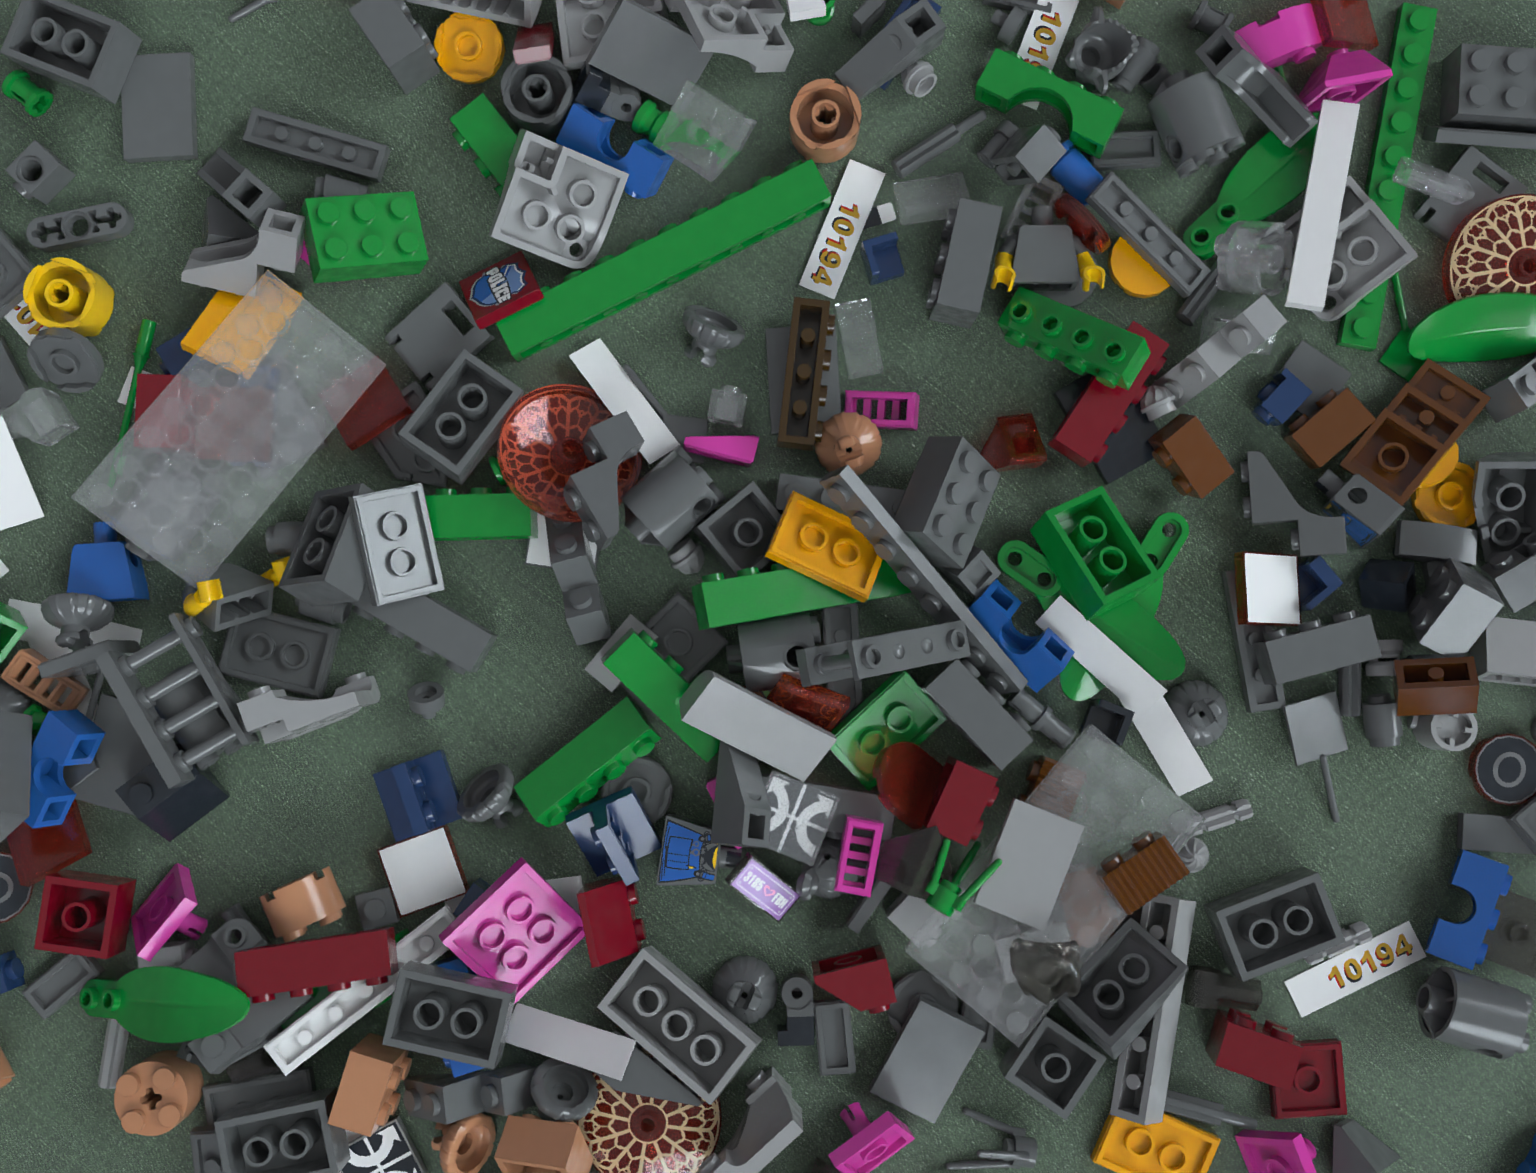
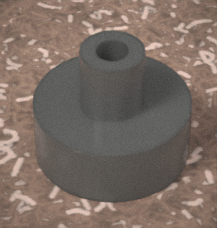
M1014 6L1009 15L997 9L990 21L1001 28L997 39L1009 46L1021 28L1027 12L1017 6Z
M421 682L413 685L408 690L410 710L421 714L424 719L434 718L436 712L445 705L444 688L439 683Z

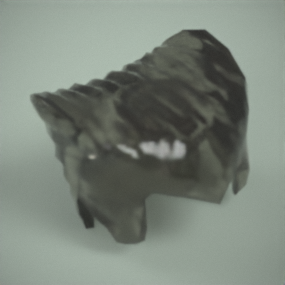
M1021 938L1013 940L1009 948L1010 965L1013 975L1025 995H1031L1047 1006L1060 998L1065 992H1068L1070 998L1078 995L1081 986V950L1077 941L1043 943L1040 941L1023 940Z

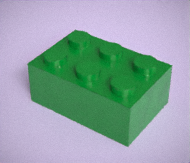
M414 191L305 198L299 215L305 217L304 241L314 283L420 274L429 261Z
M1103 486L1044 512L1029 530L1086 621L1144 593L1161 577Z

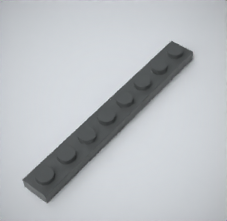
M846 465L828 472L819 483L825 488L829 498L841 507L851 519L854 528L861 532L873 545L876 554L889 564L897 574L898 580L908 587L920 601L921 607L930 613L938 624L958 620L965 621L971 656L965 657V659L984 677L988 687L992 686L999 694L1022 691L1028 680L850 466Z

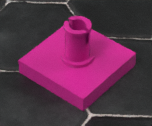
M176 863L131 917L137 956L150 962L175 930L190 937L192 940L200 938V934L196 933V931L202 934L205 932L208 920L191 912L198 903L189 868Z
M855 1102L848 1105L851 1112L848 1113L844 1108L840 1113L841 1119L845 1122L853 1137L828 1156L834 1167L842 1173H870L913 1141L915 1137L908 1126L889 1111L870 1123L860 1103Z
M1243 1129L1235 1135L1249 1173H1317L1312 1162L1317 1154L1316 1148L1311 1141L1302 1137L1301 1133Z

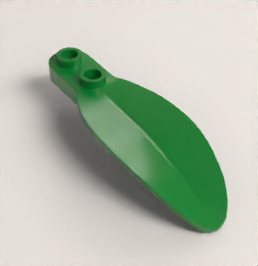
M1312 113L1318 120L1319 113ZM1317 124L1291 148L1286 146L1270 131L1239 160L1224 182L1218 200L1184 232L1183 243L1201 261L1207 260L1216 254L1240 232L1244 225L1260 221L1274 214L1305 191ZM1229 210L1234 215L1230 218H1225L1221 213ZM1205 235L1208 239L1205 242H1197L1195 237Z
M1521 292L1485 293L1465 297L1446 304L1429 313L1412 329L1407 339V351L1415 358L1425 361L1429 358L1437 362L1499 360L1536 352V294Z
M1174 512L1162 513L1155 517L1139 542L1146 554L1154 556V566L1161 577L1144 593L1132 599L1153 617L1160 603L1164 573L1170 567L1189 535V525L1186 519ZM1167 523L1171 524L1174 528L1173 534L1169 537H1166L1162 532L1163 526ZM1073 656L1064 670L1059 673L1062 692L1072 701L1087 700L1105 687Z
M1018 540L1009 541L999 549L996 558L999 569L1035 595L1044 612L1061 595L1081 613L1045 556L1028 544ZM1009 554H1018L1021 559L1020 564L1017 566L1011 565L1008 562ZM1044 573L1049 576L1050 582L1048 586L1039 585L1037 581L1039 574ZM1130 599L1089 620L1155 680H1173L1184 672L1185 657L1175 639L1135 600Z
M173 966L143 967L125 974L120 979H91L85 984L79 997L80 1005L87 1015L116 1019L131 1034L141 1039L158 1043L185 1042L218 1034L238 1024L246 1017L250 1010V1000L247 995L234 985L210 975Z

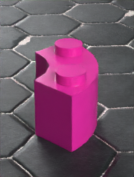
M1312 3L1280 10L1276 16L1264 24L1258 25L1254 21L1235 31L1245 40L1259 59L1271 68L1289 62H1295V64L1303 63L1316 55L1315 49L1327 42Z

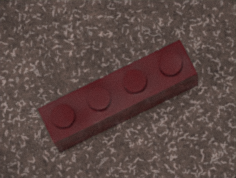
M1134 320L1124 329L1144 337L1151 354L1130 389L1126 390L1117 385L1115 388H1109L1097 381L1096 376L1093 375L1047 443V445L1081 468L1092 461L1097 464L1109 447L1104 442L1111 432L1117 434L1128 419L1124 412L1130 403L1136 405L1148 388L1144 385V382L1150 374L1155 376L1167 360L1163 354L1170 344Z
M394 926L247 948L234 952L237 988L242 990L247 997H251L252 1003L275 1000V993L287 991L290 993V998L313 994V987L326 985L328 992L351 988L352 981L365 980L366 986L389 982L388 976L399 971Z

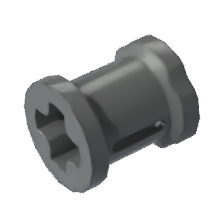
M1202 0L1192 16L1187 29L1193 30L1196 28L1211 36L1222 24L1229 27L1235 14L1232 12L1225 14L1208 5V0Z

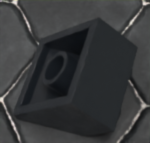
M180 744L176 745L179 751L186 752ZM153 762L115 790L138 820L169 842L230 797L229 793L208 768L201 771L196 763L193 764V769L191 770L195 780L183 787L169 789Z

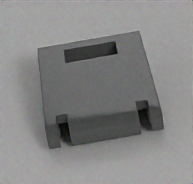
M1470 145L1459 155L1412 216L1419 220L1426 214L1428 209H1431L1433 213L1423 223V226L1454 248L1461 232L1477 213L1499 200L1513 196H1522L1528 187L1474 146ZM1477 167L1502 187L1496 192L1472 172ZM1512 198L1504 201H1509L1516 204V202L1520 198ZM1505 204L1506 209L1510 211L1513 206ZM1503 205L1494 209L1498 217L1508 213ZM1489 208L1480 213L1475 219L1485 218ZM1492 210L1489 219L1494 223L1496 213ZM1500 219L1497 220V226L1499 225V223H1500L1502 220H1500ZM1486 221L1475 223L1481 227L1490 226ZM1473 225L1472 229L1469 230V234L1479 237L1483 230ZM1486 228V236L1489 237L1494 229ZM1463 234L1457 244L1456 250H1458L1461 246L1464 245ZM1467 234V240L1470 239V244L1475 245L1474 238ZM1486 239L1477 240L1479 247L1482 246ZM1466 248L1462 254H1468L1473 249Z
M444 282L385 336L386 341L390 345L402 339L394 347V350L421 382H425L431 375L434 376L425 386L430 392L463 349L476 356L496 338L487 327L479 329L468 304L451 284ZM457 306L474 327L464 335L444 311L449 313Z

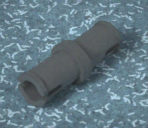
M1024 688L1020 692H1013L1007 699L1006 704L1030 722L1029 726L1034 731H1041L1061 750L1075 737L1076 732L1052 714L1053 709L1050 706H1043L1027 693Z

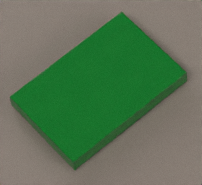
M905 670L897 671L831 731L836 736L837 741L830 750L860 783L870 791L945 722L947 718Z

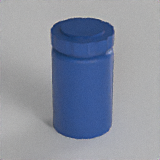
M1067 140L1061 143L1067 151L1050 169V174L1071 197L1086 207L1089 205L1085 201L1086 197L1103 177L1077 148H1073L1074 144Z

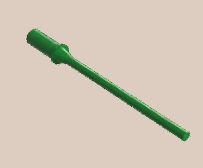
M142 319L135 352L132 353L134 355L135 369L106 492L114 493L136 398L137 374L142 373L148 359H151L149 355L157 322Z

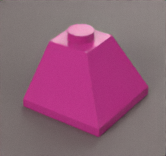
M1348 48L1338 49L1329 53L1326 56L1327 59L1313 71L1298 97L1311 112L1320 111L1323 100L1357 104L1393 76L1392 69L1364 49L1349 52Z

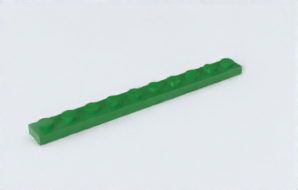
M1405 2L1397 9L1387 64L1392 69L1393 76L1384 82L1364 189L1365 194L1376 203L1397 230L1438 12L1436 8ZM1389 279L1367 294L1354 308L1341 317L1336 345L1369 352L1376 349Z

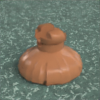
M858 412L835 414L823 423L821 442H815L817 458L828 472L849 465L857 476L861 475L873 467L880 457L882 447L880 432L876 424L871 422V419L865 415H859ZM851 447L852 450H851V451H847L846 448Z
M479 1113L447 1125L437 1122L435 1129L442 1130L443 1136L433 1138L431 1145L433 1150L440 1151V1165L443 1172L478 1173L488 1160L494 1147L496 1126L492 1117Z

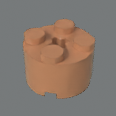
M828 78L811 81L799 90L790 109L789 133L794 147L804 156L805 160L813 159L814 163H831L842 159L853 150L858 139L862 116L858 97L849 87H844L841 84L835 83V80ZM825 119V122L830 124H824L823 122H819V120Z
M330 866L322 869L324 876L318 878L315 871L276 888L277 890L272 892L274 895L272 899H270L268 893L259 897L276 938L282 936L284 942L287 943L306 934V931H308L307 926L318 921L322 927L342 917L341 909L346 907V903Z
M164 1050L150 1055L127 1070L117 1080L114 1094V1106L122 1128L130 1134L157 1136L170 1131L186 1119L195 1110L203 1096L202 1087L204 1086V1079L199 1066L176 1057L178 1051Z

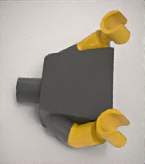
M1051 206L1033 207L1031 209L1032 225L1019 226L1014 235L1006 238L994 258V275L990 285L992 289H995L997 283L1001 282L1006 284L1007 292L1017 291L1019 286L1030 291L1074 290L1080 283V277L1083 279L1082 290L1085 292L1089 291L1090 282L1099 284L1100 289L1104 288L1105 270L1095 265L1080 238L1072 234V229L1069 225H1053V207Z
M290 556L271 562L273 569H269L261 575H257L232 563H223L205 569L199 566L190 567L184 574L186 586L181 594L185 614L196 616L214 632L270 615L272 612L273 589L279 585Z

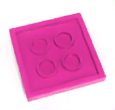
M521 857L438 936L441 942L478 976L518 984L515 998L516 1003L585 937L581 915Z

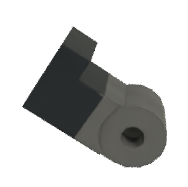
M586 59L574 82V101L621 121L634 120L636 113L642 106L640 89L590 65Z
M790 973L784 978L781 985L782 1000L787 1005V1024L777 1025L778 1046L814 1045V1012L811 981L803 973Z

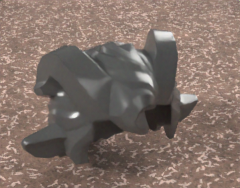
M1095 6L1090 22L1073 39V47L1066 55L1065 62L1069 68L1074 70L1076 81L1082 84L1088 92H1099L1103 95L1108 89V81L1124 69L1133 53L1138 51L1137 47L1140 42L1136 39L1137 36L1126 29L1123 24H1120L1118 20L1105 19L1102 6Z

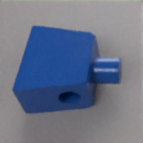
M113 522L93 523L94 543L75 544L72 548L67 593L96 595L109 602L149 600V591L142 559L125 548V541H117V527Z

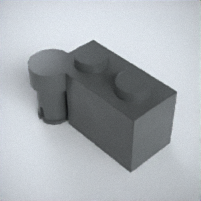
M1004 119L993 130L994 136L976 154L978 159L990 169L994 168L995 165H999L994 170L995 173L1007 186L1039 183L1067 150L1060 143L1061 138L1059 134L1050 126L1040 124L1018 128L1011 121Z

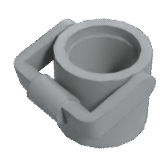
M1474 713L1408 716L1407 727L1413 729L1416 740L1424 747L1433 750L1461 751L1468 748L1475 741L1478 733Z

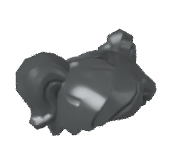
M828 837L821 838L812 862L802 858V872L796 883V892L800 895V900L808 901L813 895L824 899H834L847 894L834 891L841 840ZM826 856L831 857L829 860H825ZM848 858L847 865L867 868V861ZM845 873L844 880L859 882L860 877L864 876Z

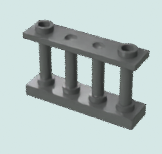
M175 612L168 616L175 630L130 656L123 652L107 651L95 658L169 789L183 787L195 780L191 772L193 764L232 741L238 739L242 746L254 745L260 741L256 734L257 731H246L237 706L238 701L200 637L203 635L201 626L194 617ZM183 642L193 662L148 688L142 687L136 676L138 668ZM201 674L211 694L167 720L160 718L154 707L156 700ZM220 707L230 726L186 752L179 751L172 739L175 736L174 733Z
M964 620L795 650L802 687L852 677L854 680L971 656Z

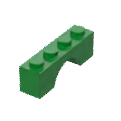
M998 48L993 52L976 84L974 98L1004 114L1017 105L1026 102L1049 104L1056 108L1066 120L1069 140L1074 144L1073 147L1098 159L1101 158L1120 123L1124 108L1120 107L1114 99L1108 96L1099 97L1088 92L1079 82H1067L1055 76L1054 72L1045 66L1039 65L1036 67L1023 61L1019 54L1009 50L1004 52Z

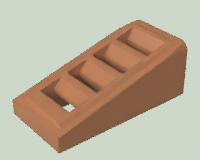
M33 648L20 649L0 676L8 684L52 711L77 709L90 691L88 687L74 677L42 678L38 685H35L33 682L40 674L38 666L49 659ZM55 679L58 680L59 683L49 695L46 691ZM69 687L72 691L62 704L58 699L66 688Z

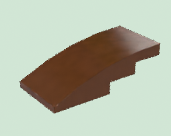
M1428 358L1409 383L1404 385L1388 407L1383 409L1339 466L1351 475L1355 473L1360 474L1403 506L1483 410L1491 397Z

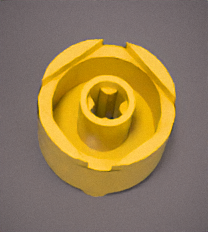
M64 257L50 259L52 261L33 268L25 280L23 298L24 302L28 304L31 312L30 315L35 321L48 328L69 329L81 334L83 337H94L100 334L102 328L111 317L115 295L113 288L102 276L77 261Z

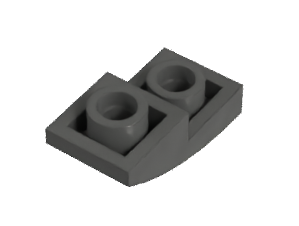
M1400 520L1397 521L1394 556L1424 563L1434 560L1446 563L1451 557L1470 567L1476 565L1478 530L1440 523Z

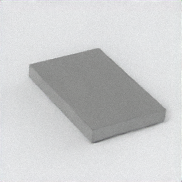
M1013 798L986 868L997 858L1002 860V864L977 890L973 902L1045 931L1085 826Z

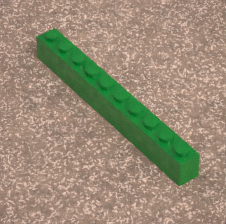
M813 159L804 163L802 160L795 161L784 168V173L774 178L765 176L757 180L752 185V189L742 194L738 191L725 196L721 200L720 205L710 210L707 207L696 210L689 216L690 220L678 226L676 223L666 225L658 231L657 236L647 241L645 239L636 240L626 247L627 251L615 257L613 255L604 256L594 263L595 267L583 273L581 270L572 272L563 278V283L553 288H550V286L540 288L544 296L542 300L496 322L511 355L517 362H520L830 207L832 196Z

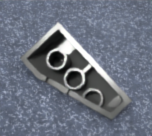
M1496 452L1476 460L1471 496L1486 564L1489 563L1494 555L1513 549L1523 543V540L1528 535L1536 532V453Z

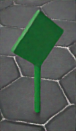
M1397 272L1391 278L1401 329L1378 362L1409 383L1425 363V360L1415 358L1407 351V339L1412 330L1408 325L1399 274Z

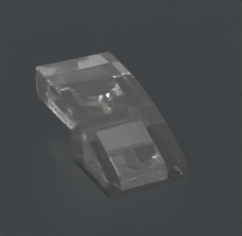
M870 298L835 304L839 334L849 380L883 373L884 367L876 336L877 328Z

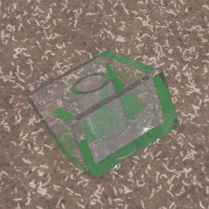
M687 80L653 145L710 182H713L740 154L758 121L700 84Z

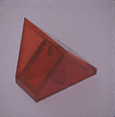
M1032 413L997 417V423L980 453L997 472L1037 468L1047 461V454Z

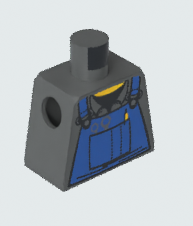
M1328 469L1314 484L1316 488L1329 498L1328 502L1321 508L1322 512L1327 517L1344 516L1346 535L1362 549L1379 537L1405 510L1399 503L1357 473L1345 483Z
M668 812L665 820L656 885L715 884L718 867L732 870L740 869L742 849L712 844V825Z

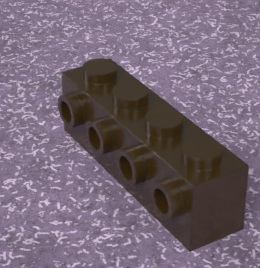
M794 297L777 447L812 451L814 442H821L824 421L817 420L818 407H825L828 385H821L822 372L829 371L832 352V350L825 349L826 336H833L836 314H829L830 301Z

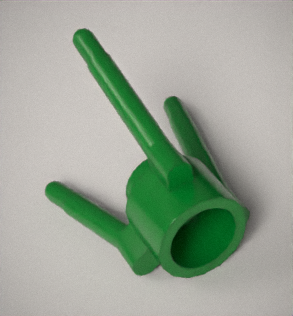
M944 838L931 880L925 888V891L929 893L925 903L951 918L955 910L958 912L962 911L966 902L1002 864V860L997 858L959 896L962 889L958 887V884L981 847L979 841L973 844L952 880L948 881L943 878L939 884L951 843L949 838Z

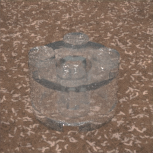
M1239 220L1234 222L1225 234H1219L1214 243V252L1218 256V275L1216 278L1218 289L1226 290L1230 293L1260 296L1263 294L1266 296L1279 294L1288 282V280L1282 279L1286 269L1291 270L1295 250V240L1291 230H1284L1283 228L1286 224L1282 222Z

